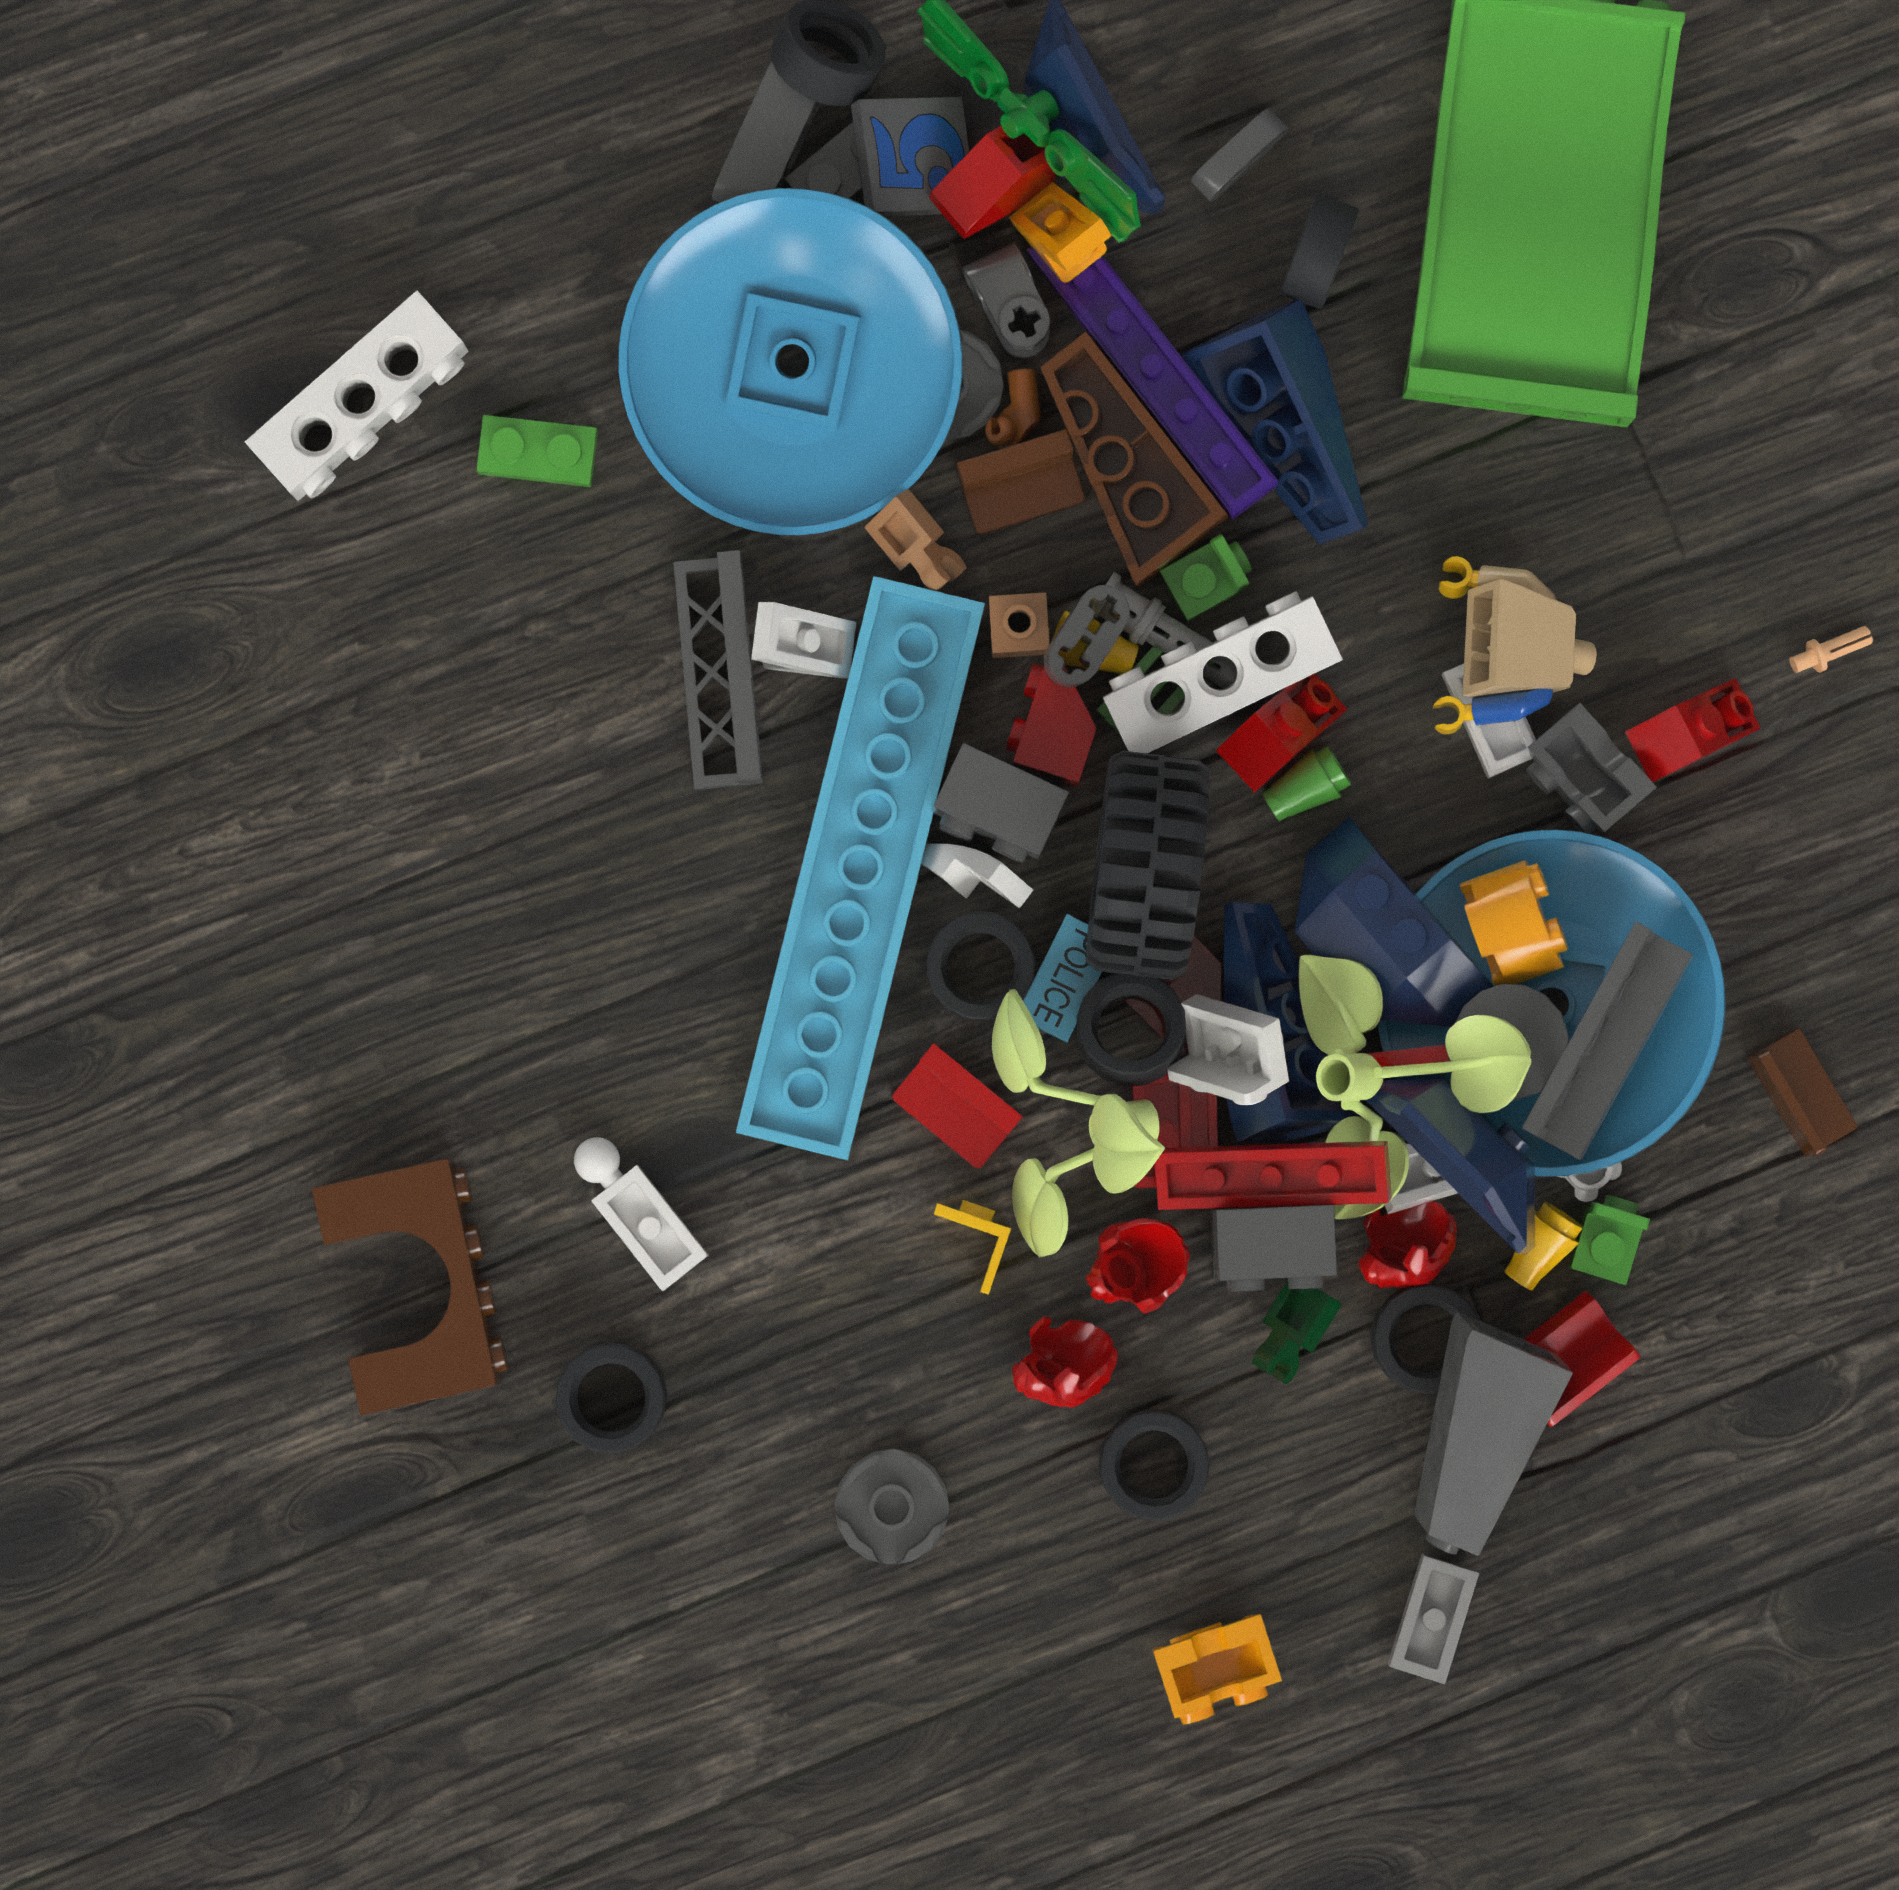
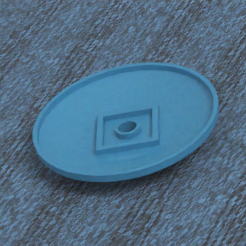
M804 188L760 190L736 196L696 215L676 230L647 263L635 284L621 326L619 342L621 393L627 416L645 454L670 485L691 503L716 518L756 532L776 535L823 533L849 526L882 510L896 495L904 490H908L935 458L953 422L962 383L963 352L960 329L948 291L933 264L921 248L889 219L856 201L824 191ZM795 344L807 352L809 366L803 375L791 377L784 374L779 368L777 362L778 353L785 345Z
M1539 830L1512 834L1484 843L1459 856L1431 877L1416 895L1494 985L1486 957L1482 958L1464 907L1467 902L1459 884L1523 860H1527L1529 866L1538 863L1549 891V896L1540 898L1546 920L1558 918L1566 938L1568 950L1559 953L1564 968L1516 985L1529 986L1542 994L1548 990L1557 989L1567 995L1569 1008L1563 1018L1569 1033L1568 1043L1635 921L1651 929L1656 935L1694 955L1582 1160L1522 1129L1542 1091L1518 1100L1513 1099L1500 1110L1484 1113L1498 1128L1505 1122L1510 1124L1530 1144L1531 1147L1524 1154L1535 1164V1176L1557 1177L1590 1173L1613 1166L1651 1146L1686 1114L1699 1096L1714 1066L1724 1030L1726 1003L1722 965L1714 939L1693 901L1676 881L1642 854L1609 839L1576 831ZM1379 1021L1378 1023L1383 1052L1446 1045V1034L1450 1027ZM1452 1072L1393 1077V1079L1451 1081Z

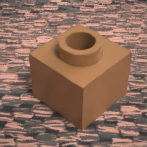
M1046 593L989 596L992 658L1045 655L1049 646ZM1023 613L1027 615L1031 622L1029 629L1022 633L1011 630L1008 620L1013 614Z

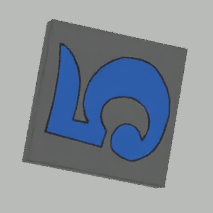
M962 97L859 99L851 104L865 206L882 216L942 214L929 199L930 193L969 153Z

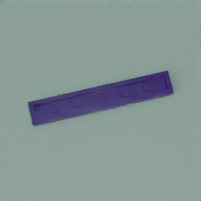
M1032 247L1026 250L1027 256L1232 520L1278 487V480L1103 256L1070 282L1064 283L1058 279Z

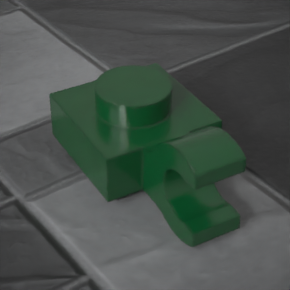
M1287 1279L1262 1323L1273 1330L1266 1341L1255 1352L1252 1364L1287 1385L1294 1378L1299 1368L1300 1347L1313 1353L1342 1303L1318 1288L1288 1289Z

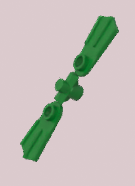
M927 0L917 9V13L922 18L924 28L922 42L960 77H966L980 97L998 102L997 106L1005 113L1001 116L1000 121L1007 136L1015 139L1025 133L1036 146L1046 147L1045 157L1052 171L1058 176H1065L1080 193V199L1103 220L1111 235L1118 242L1127 240L1133 231L1141 227L1135 191L1070 133L1062 129H1057L1050 133L1049 122L1058 117L1059 110L1055 99L1048 91L1040 90L1030 97H1027L1025 94L1012 93L1007 75L1001 64L945 0Z

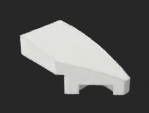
M926 844L921 864L940 876L966 899L980 881L1018 908L1022 906L1033 891L1007 866L986 853L953 844Z

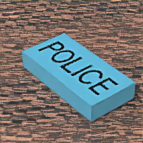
M1068 914L1023 1001L1038 1029L1066 1043L1077 1024V1014L1083 997L1095 985L1102 971H1096L1086 963L1088 924Z

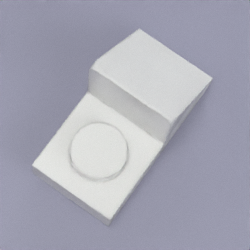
M758 602L751 659L761 661L763 667L770 670L848 678L851 669L856 622L776 602Z

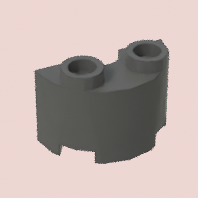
M1581 703L1576 705L1528 746L1530 756L1534 762L1526 768L1527 773L1544 793L1549 795L1555 790L1569 805L1564 811L1565 815L1573 826L1582 833L1591 834L1594 830L1604 833L1657 788L1634 761L1626 757L1613 744L1604 728Z

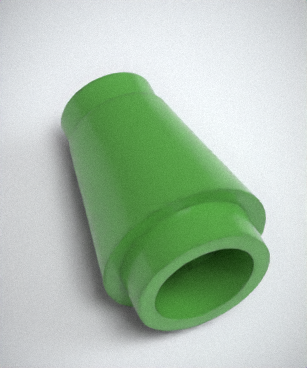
M1326 746L1318 752H1315L1312 748L1277 779L1270 788L1263 791L1262 794L1276 818L1281 821L1288 816H1294L1341 798L1340 791L1350 786L1351 782L1329 746Z

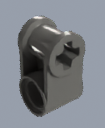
M1012 242L962 267V272L981 311L986 314L1005 351L1019 359L1033 358L1043 352L1049 342L1050 317L1035 287L1031 272L1016 244ZM1023 318L1027 325L1034 324V335L1026 338L1022 331L1015 332V320Z

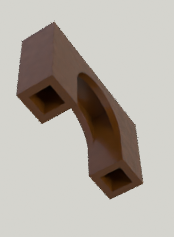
M447 1158L312 1188L324 1245L390 1231L409 1233L425 1240L438 1252L447 1267L450 1277L451 1293L448 1308L441 1322L429 1335L410 1345L348 1359L360 1415L501 1384L500 1372L509 1370L508 1359L502 1337L492 1338L488 1315L496 1314V1303L490 1281L480 1282L476 1259L484 1257V1248L478 1225H468L464 1203L472 1201L471 1186L466 1168L456 1169L454 1159Z

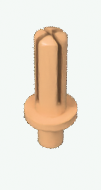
M1862 626L1821 644L1815 639L1806 642L1805 652L1790 657V665L1795 673L1810 667L1821 673L1827 670V662L1872 644L1873 638L1872 635H1869L1871 632L1866 626Z

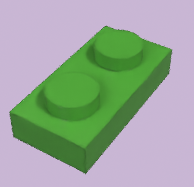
M483 415L476 471L479 475L592 487L598 430L595 427Z

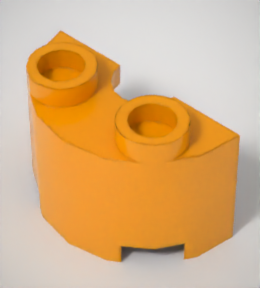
M1523 860L1459 884L1467 902L1464 907L1482 958L1486 957L1495 986L1501 984L1516 985L1564 968L1559 953L1568 950V945L1558 918L1555 917L1549 920L1545 918L1540 898L1549 896V891L1538 863L1529 866L1527 860Z
M1261 1614L1248 1615L1241 1620L1222 1626L1221 1622L1172 1638L1169 1645L1152 1649L1174 1718L1180 1717L1182 1724L1194 1723L1213 1716L1215 1712L1212 1704L1225 1698L1233 1697L1235 1706L1268 1696L1266 1686L1282 1681Z

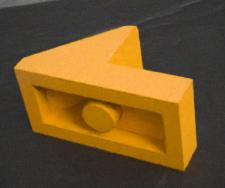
M1054 182L1009 217L1016 229L1058 279L1064 283L1070 282L1104 255L1107 251L1104 241L1112 236L1099 216Z

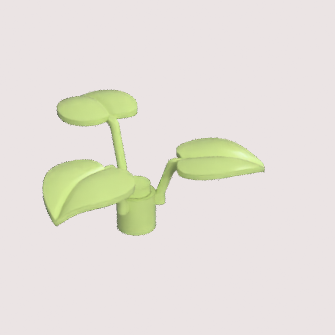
M1316 955L1300 956L1299 991L1305 1023L1315 1045L1322 1052L1328 1054L1317 1068V1086L1324 1097L1331 1101H1341V1107L1344 1110H1353L1360 1115L1347 1117L1334 1125L1325 1143L1388 1141L1392 1200L1402 1188L1409 1169L1407 1145L1398 1133L1381 1131L1383 1125L1382 1117L1362 1104L1360 1100L1372 1098L1382 1086L1384 1078L1452 1072L1451 1090L1462 1106L1478 1113L1494 1112L1507 1106L1519 1092L1531 1065V1049L1523 1034L1506 1020L1491 1015H1473L1457 1021L1446 1034V1050L1451 1061L1381 1067L1371 1055L1357 1053L1366 1046V1039L1363 1033L1374 1029L1382 1016V990L1374 973L1364 964L1350 959L1328 958ZM1387 1203L1334 1205V1219L1361 1217L1375 1212Z
M1011 989L1001 1003L992 1034L993 1060L1003 1083L1014 1093L1023 1092L1029 1086L1034 1093L1094 1106L1089 1119V1133L1092 1143L1095 1145L1093 1149L1050 1167L1046 1172L1037 1158L1027 1159L1020 1165L1015 1175L1012 1187V1203L1015 1218L1023 1238L1032 1251L1040 1258L1055 1254L1061 1248L1068 1231L1069 1220L1065 1198L1060 1188L1055 1184L1061 1174L1093 1160L1095 1174L1101 1185L1110 1193H1122L1136 1185L1148 1173L1165 1147L1157 1141L1159 1136V1118L1154 1105L1149 1100L1143 1099L1126 1102L1117 1094L1099 1096L1049 1085L1040 1079L1039 1076L1042 1075L1046 1067L1043 1040L1022 998L1016 989Z

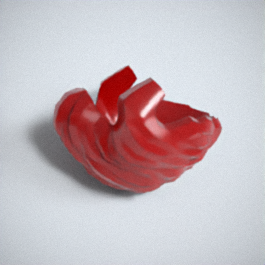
M1431 1201L1391 1214H1380V1208L1373 1213L1367 1214L1363 1221V1226L1371 1245L1363 1253L1358 1266L1368 1283L1372 1285L1377 1284L1380 1288L1394 1286L1408 1288L1428 1284L1449 1262L1450 1255L1456 1247L1457 1226L1454 1215L1449 1214L1447 1208L1443 1207L1441 1203Z
M1140 1218L1112 1224L1099 1235L1098 1256L1091 1267L1090 1273L1085 1278L1087 1284L1091 1286V1296L1095 1300H1104L1105 1303H1114L1119 1300L1131 1301L1146 1314L1161 1307L1169 1295L1175 1292L1187 1276L1188 1262L1190 1260L1189 1247L1185 1245L1183 1236L1179 1234L1178 1229L1174 1228L1170 1223L1157 1219Z
M1045 1316L1029 1330L1031 1354L1020 1359L1012 1367L1014 1387L1018 1392L1024 1393L1026 1398L1040 1400L1051 1406L1073 1408L1100 1393L1102 1387L1110 1381L1117 1363L1118 1350L1114 1348V1341L1110 1338V1334L1090 1322L1068 1320L1059 1327L1050 1328L1052 1319Z

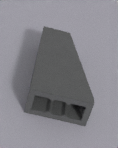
M1458 1311L1451 1322L1414 1516L1427 1532L1426 1540L1435 1547L1450 1554H1457L1460 1548L1479 1556L1573 1372L1556 1353Z

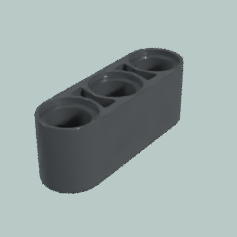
M772 61L715 184L712 200L719 203L755 191L783 188L785 184L784 178L790 174L820 108V102L808 99L792 89L778 75Z

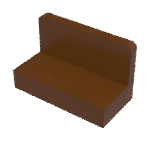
M1067 429L957 463L958 477L977 534L990 533L1077 506L1084 502L1085 496L1072 458L1074 450Z
M1800 1028L1794 1029L1747 1057V1060L1805 1157L1818 1156L1827 1150L1826 1146L1858 1128Z

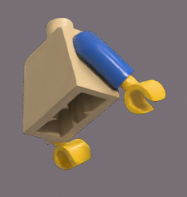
M1459 556L1451 557L1443 563V571L1459 573L1464 579L1458 583L1449 581L1439 582L1440 593L1447 598L1457 599L1468 592L1463 696L1473 698L1472 703L1462 704L1459 699L1452 696L1438 699L1434 703L1433 709L1445 706L1452 707L1458 714V720L1452 724L1435 725L1436 731L1441 734H1452L1461 728L1464 721L1474 720L1476 726L1518 721L1547 706L1554 692L1570 688L1573 682V673L1587 675L1591 672L1596 662V648L1592 642L1575 639V611L1572 606L1557 601L1555 594L1532 572L1526 569L1482 565L1480 571L1472 570L1470 563Z

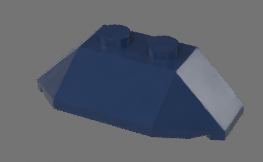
M1050 1L1025 76V95L1030 97L1040 90L1048 91L1055 99L1059 110L1058 117L1049 122L1050 133L1057 129L1065 130L1135 191L1138 211L1151 215L1163 210L1165 202L1162 190L1141 154L1062 1ZM1058 176V178H1059L1061 181L1064 180V179H1066L1065 176H1064V177Z
M1348 817L1306 853L1295 933L1314 955L1354 960L1364 964L1374 973L1380 983L1383 996V1011L1380 1021L1452 1027L1465 1004L1480 991L1495 987L1351 817Z
M1383 1080L1378 1092L1366 1101L1518 1254H1528L1535 1246V1164L1524 1154L1531 1147L1530 1144L1507 1122L1498 1128L1484 1113L1473 1112L1462 1106L1451 1090V1081Z

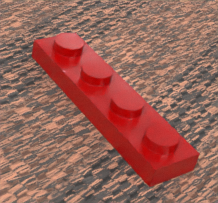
M1388 1141L1165 1148L1155 1162L1158 1210L1389 1203L1392 1198Z

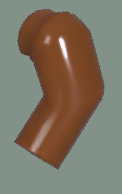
M1019 369L1007 373L1011 403L996 418L991 417L985 426L986 438L991 444L1000 449L1022 443L1040 423L1041 411L1035 369Z

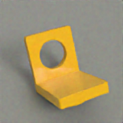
M962 1200L959 1210L937 1203L934 1215L998 1236L980 1292L989 1295L1011 1228L992 1222L995 1211L965 1200Z

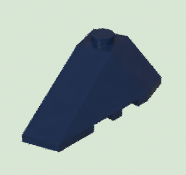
M1298 299L1257 315L1180 355L1278 480L1276 493L1319 544L1361 530L1368 525L1326 353L1302 301Z
M1230 902L1224 905V1002L1279 1018L1289 1082L1267 1094V1097L1259 1103L1239 1105L1234 1103L1233 1100L1226 1098L1230 1121L1233 1125L1237 1143H1279L1328 1132L1341 1120L1347 1117L1360 1116L1353 1110H1344L1341 1107V1101H1331L1324 1097L1317 1086V1068L1328 1054L1322 1052L1315 1045L1307 1030L1301 1005L1299 982L1296 978L1299 974V961L1271 904Z

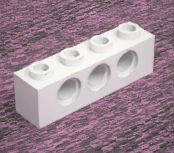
M416 291L251 435L245 443L297 501L306 494L310 498H314L334 481L336 475L332 471L349 456L355 461L374 447L379 440L375 433L391 419L399 423L412 414L422 402L419 395L433 382L436 381L438 385H443L453 378L464 366L465 362L461 358L469 351L457 334L424 297ZM403 350L417 353L418 364L413 372L405 376H397L390 372V362L396 353ZM358 388H370L375 392L373 406L361 414L349 412L347 400L350 394ZM317 425L330 427L332 439L325 449L317 452L305 449L304 439L312 427Z
M1297 591L1266 605L1265 607L1270 616L1250 626L1243 616L1214 630L1213 633L1217 641L1196 651L1191 641L1162 655L1161 658L1165 666L1144 676L1139 666L1111 679L1109 683L1113 691L1103 695V699L1128 751L1149 753L1342 661L1343 659L1314 598L1310 596L1301 601ZM1268 631H1278L1288 641V653L1277 664L1263 663L1255 652L1258 638ZM1216 656L1227 657L1236 666L1237 673L1234 682L1224 689H1214L1207 685L1203 679L1205 664ZM1164 681L1177 683L1183 689L1185 695L1182 707L1172 714L1158 712L1152 706L1150 700L1153 688Z

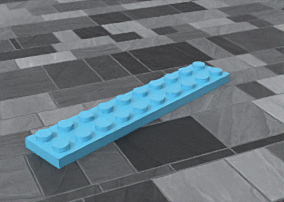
M873 576L736 1133L844 1160L849 1159L934 814L933 806L939 794L985 603Z

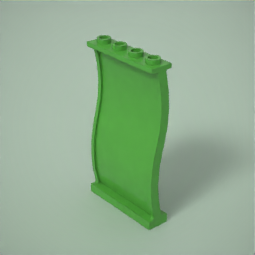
M1452 0V13L1438 109L1419 284L1402 399L1626 428L1636 418L1638 395L1636 394L1650 301L1667 127L1685 12L1671 11L1670 4L1655 0L1639 1L1637 6L1615 4V0Z

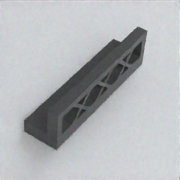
M740 550L717 552V558L673 562L694 789L763 784L743 560ZM719 572L721 595L705 611L689 597L687 574ZM721 606L723 625L713 617ZM690 607L701 616V619L693 628L691 627ZM708 622L724 635L726 652L712 668L694 654L693 640ZM726 663L729 682L718 674ZM695 664L707 673L698 685ZM713 679L730 692L731 708L718 724H715L699 710L698 696ZM731 719L734 738L723 730ZM700 720L712 729L703 742ZM719 735L735 748L737 773L705 776L703 753Z
M1635 921L1523 1124L1522 1129L1582 1160L1694 957L1692 953L1663 939L1651 929Z

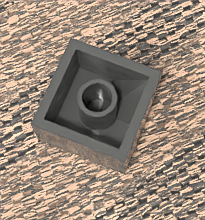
M963 743L933 806L934 816L941 819L939 829L968 843H971L974 834L985 840L993 838L995 839L992 847L994 851L1024 863L1027 855L1039 859L1063 810L1069 792Z
M1334 1205L1210 1210L1213 1279L1226 1281L1227 1290L1232 1292L1265 1290V1279L1288 1278V1289L1323 1288V1276H1337Z

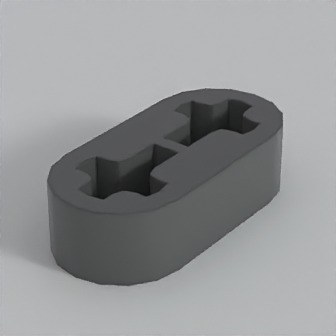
M1270 108L1265 109L1215 153L1195 173L1190 181L1210 202L1214 201L1263 158L1285 136L1289 128Z
M1098 585L1089 589L1077 600L1048 646L1044 656V669L1047 676L1055 684L1064 688H1075L1090 680L1097 672L1126 626L1130 616L1129 603L1119 589L1109 585ZM1104 599L1108 600L1112 604L1109 614L1115 618L1114 623L1105 621L1093 634L1086 629L1095 613L1088 607L1089 602L1097 605ZM1080 639L1087 644L1079 657V661L1085 666V669L1082 671L1076 668L1070 674H1067L1061 669L1064 659L1058 655L1059 650L1068 652L1076 646Z

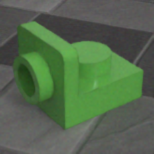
M1219 534L1212 538L1209 544L1160 570L1159 576L1185 622L1188 623L1245 591L1249 585L1245 575L1251 572L1252 568L1240 545L1236 541L1228 545L1223 535Z
M1605 1195L1603 1204L1587 1202L1581 1222L1583 1229L1577 1236V1240L1580 1243L1573 1249L1568 1268L1626 1285L1642 1230H1647L1650 1219L1636 1215L1639 1204L1611 1195Z

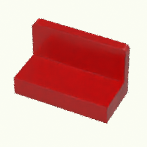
M934 1043L892 1096L899 1106L975 1168H981L1023 1117Z
M1587 1291L1523 1339L1556 1353L1573 1372L1547 1423L1550 1427L1557 1424L1640 1358L1636 1348L1616 1330L1598 1302Z

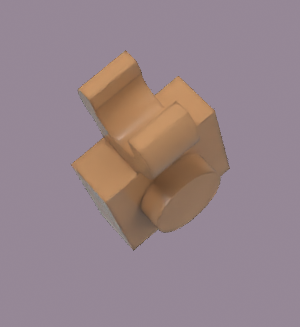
M909 489L896 495L864 527L900 571L912 564L929 590L939 591L948 581L950 583L953 582L967 569L964 561L956 552L935 543L944 531Z

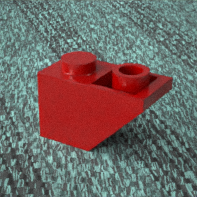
M1002 126L987 133L931 191L929 199L962 238L965 239L1021 208L1054 182L1056 174L1047 163L1045 157L1046 147L1036 146L1025 133L1012 139L1007 136Z
M1033 663L1023 696L1032 698L1033 702L1027 720L1015 718L1005 750L1016 753L1013 761L1014 767L1078 788L1097 728L1076 687L1064 688L1055 684L1047 676L1044 666ZM1063 664V666H1062L1061 669H1062L1065 673L1069 674L1068 671L1066 670L1064 664Z
M1312 674L1281 690L1243 723L1216 751L1250 789L1256 792L1348 709L1335 696L1334 691L1326 682L1322 681L1316 674Z
M1736 678L1673 706L1627 730L1625 733L1647 777L1654 782L1760 730L1761 727L1754 716V708L1749 697L1742 692Z

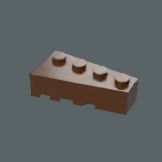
M1086 331L1040 367L1077 449L1090 483L1101 504L1114 538L1122 552L1135 585L1140 588L1157 575L1160 570L1166 568L1229 519V516Z

